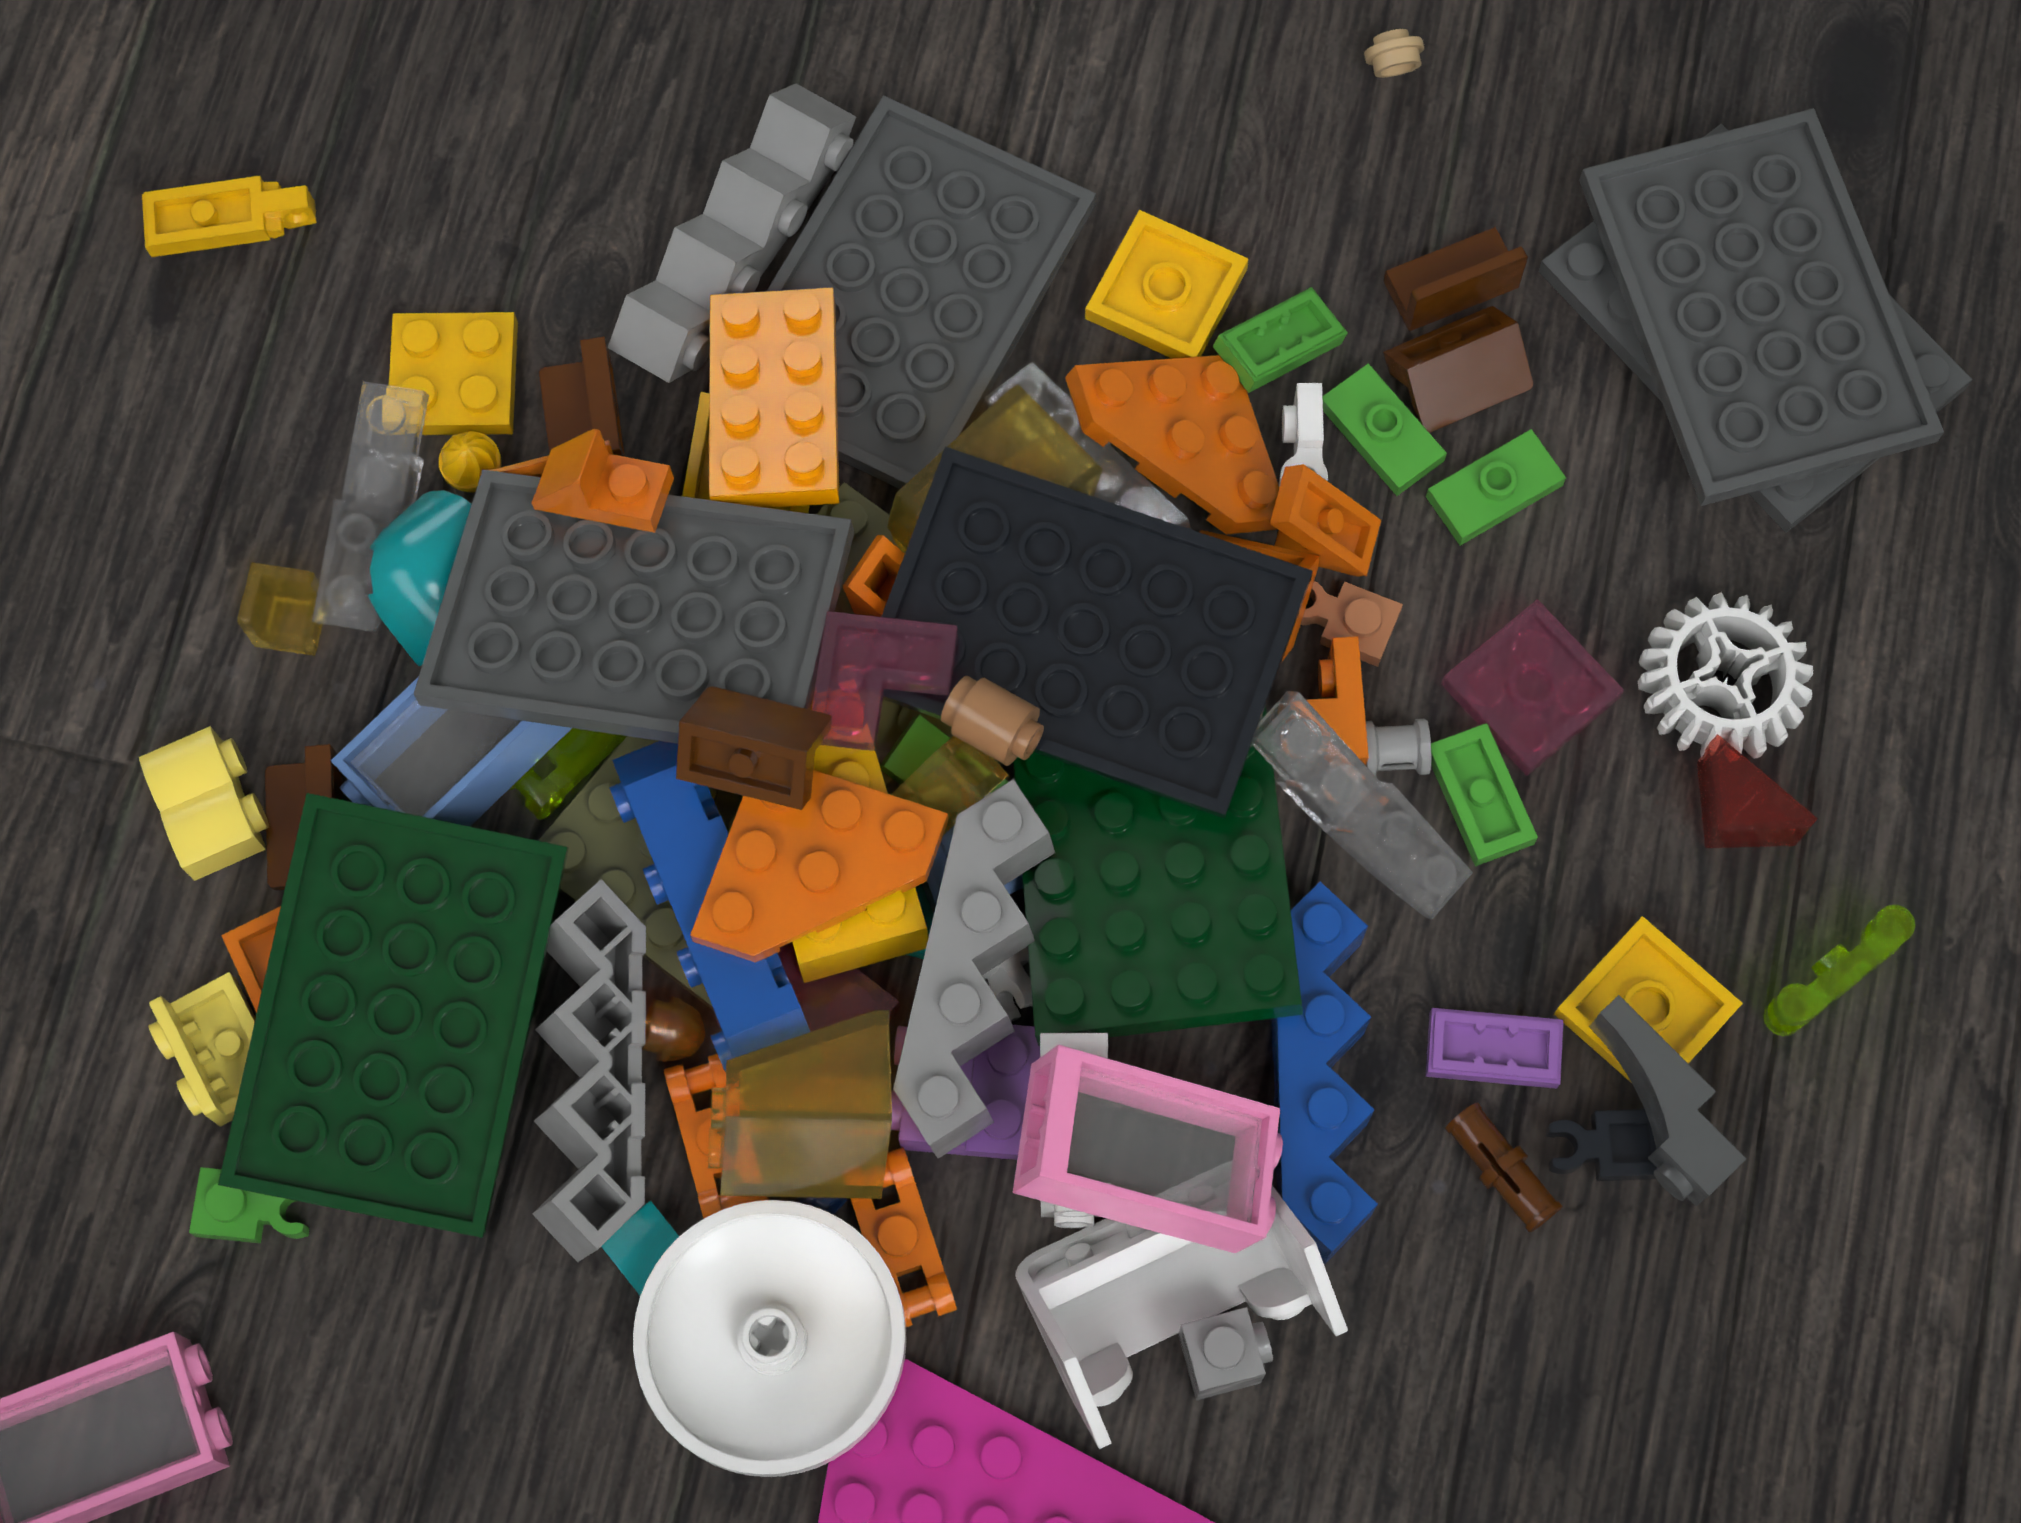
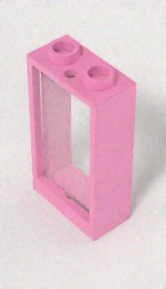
M1057 1045L1031 1064L1013 1193L1237 1253L1266 1238V1234L1269 1232L1275 1218L1276 1203L1274 1198L1271 1197L1273 1170L1280 1160L1283 1147L1282 1136L1278 1133L1280 1108Z
M171 1332L1 1398L0 1523H88L230 1467L225 1448L233 1444L232 1435L221 1408L216 1407L212 1409L204 1384L212 1382V1372L199 1343L192 1345L189 1339Z

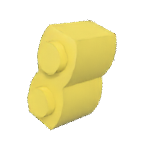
M209 726L139 757L146 782L160 811L163 825L181 868L194 881L266 850L260 831L269 828V823L254 793L244 795L239 776L247 773V767L232 738L223 741L212 727Z

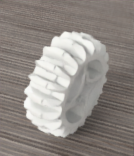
M1720 592L1713 595L1708 608L1695 597L1688 601L1685 607V614L1676 609L1671 610L1663 621L1665 628L1655 627L1648 638L1652 648L1645 649L1639 659L1640 666L1646 669L1647 672L1640 676L1638 690L1653 694L1644 704L1645 714L1664 713L1665 716L1657 726L1659 735L1670 733L1673 729L1678 730L1682 734L1677 742L1679 751L1688 749L1693 741L1702 744L1700 754L1703 761L1711 760L1717 748H1722L1724 757L1729 764L1738 761L1743 748L1753 759L1761 757L1767 749L1766 742L1778 747L1788 737L1786 728L1796 729L1804 718L1803 712L1799 707L1807 706L1812 698V690L1803 684L1812 677L1813 666L1797 662L1807 651L1806 642L1788 643L1786 638L1793 630L1792 621L1782 622L1775 627L1769 622L1773 615L1772 604L1764 606L1758 614L1749 611L1750 602L1748 595L1739 597L1734 608H1729L1724 595ZM1730 640L1739 642L1751 650L1740 649L1733 645ZM1691 643H1695L1699 651L1696 657L1699 670L1693 671L1689 680L1680 683L1677 672L1678 653ZM1719 670L1723 671V678L1728 673L1737 681L1731 686L1727 685V678L1722 683L1713 675ZM1769 673L1773 688L1772 702L1768 709L1760 714H1756L1752 705L1756 698L1752 686L1757 684L1761 676ZM1698 706L1712 707L1719 712L1722 718L1712 715Z

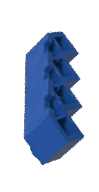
M658 741L613 759V764L621 782L609 787L623 823L635 818L654 862V864L642 869L657 905L668 900L670 901L688 947L676 951L691 988L702 983L704 984L722 1031L710 1037L723 1069L726 1073L738 1068L748 1092L820 1062L822 1059L778 953L755 963L692 941L690 934L727 840L728 831L709 788L676 779L678 744Z
M1320 881L1291 910L1303 1015L1272 1018V1051L1274 1061V1107L1280 1108L1278 1133L1281 1134L1283 1140L1281 1157L1276 1166V1191L1316 1242L1322 1261L1326 1264L1366 1223L1378 1203L1333 1161L1368 1125L1375 1110L1331 1069L1364 1035L1371 1016L1329 978L1361 946L1368 925Z

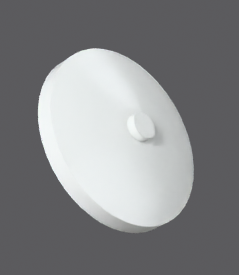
M781 1200L754 1201L723 1209L699 1221L679 1236L661 1256L645 1283L639 1299L633 1330V1352L640 1386L652 1411L665 1429L681 1445L710 1464L730 1472L760 1477L787 1476L818 1468L835 1460L860 1442L877 1424L895 1394L903 1370L907 1343L906 1321L898 1288L890 1270L871 1243L855 1228L827 1211L802 1203Z

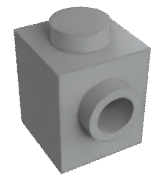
M1247 1307L1181 1324L1178 1336L1196 1400L1257 1385L1262 1382L1266 1374L1263 1364L1272 1362L1273 1354L1264 1323L1261 1321L1252 1324Z

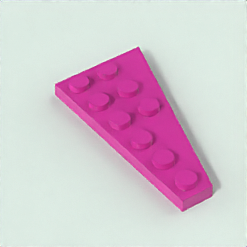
M907 1359L904 1361L901 1378L895 1394L877 1424L849 1451L828 1463L818 1523H1215Z

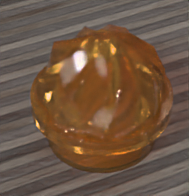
M672 997L669 1002L653 999L646 1015L645 1045L642 1046V1050L656 1053V1060L662 1062L675 1061L691 1056L699 1049L706 1036L700 1013L691 1005L683 1002L681 998Z

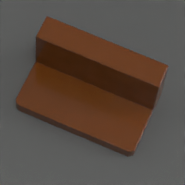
M1496 227L1386 270L1383 282L1410 332L1519 288L1528 256L1523 247H1517L1508 251Z
M1493 305L1383 352L1389 373L1408 387L1416 418L1429 433L1524 393L1533 387V380L1519 324Z
M605 337L580 340L582 362L543 367L539 371L549 454L551 449L587 431L598 429L604 441H610L614 455L625 457L613 363Z
M708 687L679 721L676 779L802 810L811 798L815 751L831 730L832 716L718 687Z
M331 744L305 746V763L268 766L265 770L266 817L269 823V828L266 829L267 883L275 891L285 890L306 793L345 801L344 793L339 788L344 783V775L331 762L337 755Z

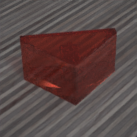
M1718 734L1708 744L1702 758H1699L1697 767L1705 848L1796 846L1818 820L1817 817Z

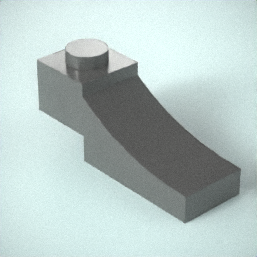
M1618 995L1599 1013L1589 1027L1620 1063L1644 1106L1657 1148L1648 1157L1657 1167L1654 1171L1655 1178L1673 1197L1680 1201L1687 1197L1697 1206L1710 1196L1746 1158L1698 1111L1716 1091Z

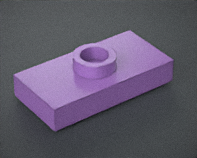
M1432 1008L1429 1013L1426 1077L1557 1089L1561 1081L1563 1020Z

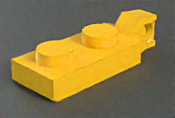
M261 176L149 191L142 194L145 248L151 257L269 241L270 238L275 239L284 236V228L292 229L317 223L315 200L306 185L281 189L279 182H264Z

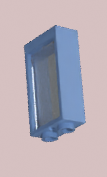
M416 678L349 742L331 762L347 778L339 788L354 803L470 827L572 728L420 706L414 696V690L418 678Z

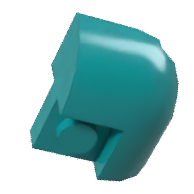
M445 490L429 491L423 494L386 526L369 547L374 552L370 565L373 593L369 594L368 597L380 619L417 666L423 664L472 505L463 497Z

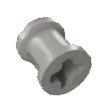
M1415 719L1413 725L1375 727L1372 721H1366L1369 759L1363 774L1364 778H1375L1378 771L1415 769L1419 775L1430 774L1431 738L1426 719Z

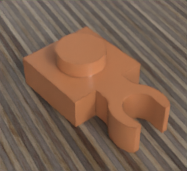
M1314 581L1309 596L1314 601V605L1305 609L1301 625L1318 624L1325 627L1320 644L1329 648L1331 647L1332 639L1335 637L1358 636L1360 660L1378 667L1403 604L1345 581L1337 598L1327 594L1323 587Z

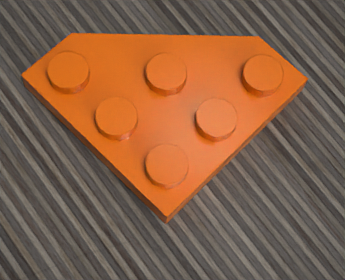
M1220 355L1075 365L1067 374L1065 379L1082 432L1102 447L1110 442L1138 462L1135 467L1137 472L1174 498L1180 493L1209 512L1206 521L1226 535L1277 530L1276 527L1270 524V520L1278 495L1279 485L1247 391L1240 383L1236 370L1224 362Z
M813 770L811 798L802 810L743 796L691 931V939L695 943L756 963L779 952L780 947L813 931L819 933L866 911L865 907L900 890L902 893L927 882L948 824V813Z

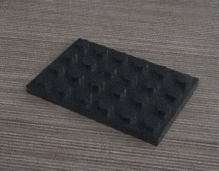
M945 446L855 686L860 692L941 719L942 710L950 693L964 676H969L976 681L986 678L1040 709L1037 722L1044 726V731L1033 752L1225 819L1310 584L1313 571Z

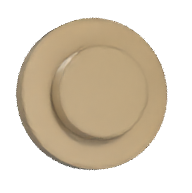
M1395 29L1375 36L1373 38L1374 45L1364 52L1365 61L1367 64L1373 65L1375 76L1385 78L1402 75L1421 66L1420 53L1424 50V44L1421 37L1409 36L1407 29Z

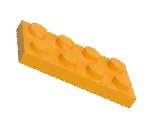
M833 288L710 295V500L764 508L839 504L836 317Z

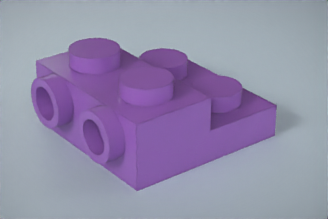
M1013 1025L1015 1032L960 1066L989 1111L994 1123L946 1154L1018 1159L1031 1064L1040 1058V1046H1038L1033 1026ZM898 1026L894 1065H899L907 1032L906 1026ZM891 1090L888 1130L900 1131L899 1143L901 1148L904 1147V1150L933 1152L895 1091Z

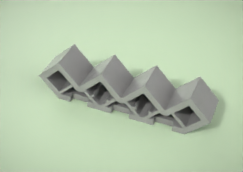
M793 84L770 94L750 148L722 160L703 214L674 227L656 280L626 295L608 348L668 383L691 370H699L710 355V295L755 292L762 274L788 237L793 236L798 231L805 219L807 210L833 173L840 169L852 149L853 139L849 135L856 116L798 84Z
M1014 779L957 815L893 1090L938 1159L994 1123L989 1111L960 1066L1015 1032L1006 1011L982 975L1035 941L1028 921L1004 885L1055 853L1048 830Z
M602 879L551 924L547 952L581 988L535 1029L580 1077L534 1120L578 1170L532 1213L577 1262L597 1251L645 1204V1177L641 1176V1139L645 1137V1083H642V1046L645 1045L646 991H642V956L646 953V926Z

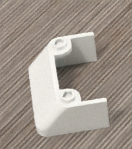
M1230 1162L1217 1166L1154 1197L1224 1216ZM1273 1186L1271 1188V1197L1275 1200L1276 1212L1273 1224L1266 1234V1238L1237 1253L1106 1218L1095 1223L1092 1227L1084 1228L1035 1251L1019 1264L1015 1276L1024 1299L1069 1396L1099 1449L1111 1444V1440L1097 1406H1105L1116 1401L1130 1384L1133 1372L1127 1357L1178 1334L1181 1324L1218 1315L1246 1301L1256 1315L1275 1320L1292 1318L1305 1307L1313 1304L1335 1336L1348 1331L1316 1242Z

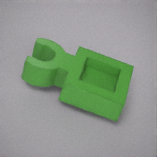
M200 1167L189 1233L193 1236L261 1243L264 1224L272 1225L275 1230L288 1238L299 1239L308 1236L309 1228L306 1225L297 1222L290 1223L286 1220V1210L295 1200L220 1186L218 1183L221 1169Z

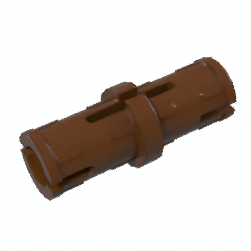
M1478 1102L1470 1105L1445 1127L1446 1131L1453 1135L1483 1172L1479 1177L1487 1189L1493 1186L1526 1225L1525 1228L1529 1233L1538 1229L1563 1207L1561 1203L1554 1199L1524 1162L1528 1155L1520 1146L1513 1148L1482 1111V1107Z

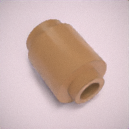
M964 676L950 693L941 714V721L952 727L951 733L953 736L1006 766L1010 765L1017 757L1022 760L1028 759L1037 747L1044 731V726L1037 722L1040 713L1038 707L986 678L976 681L969 676Z

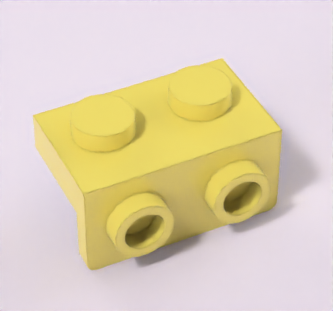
M228 972L172 1003H169L162 996L149 1002L157 1019L156 1022L149 1025L151 1035L167 1060L175 1056L185 1076L176 1082L184 1102L194 1116L203 1112L206 1117L220 1127L233 1120L256 1019L237 979Z

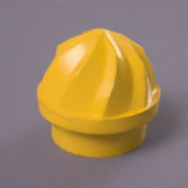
M473 431L453 435L445 443L439 455V468L445 481L455 489L476 492L482 469L493 470L501 468V455L495 442L485 434Z

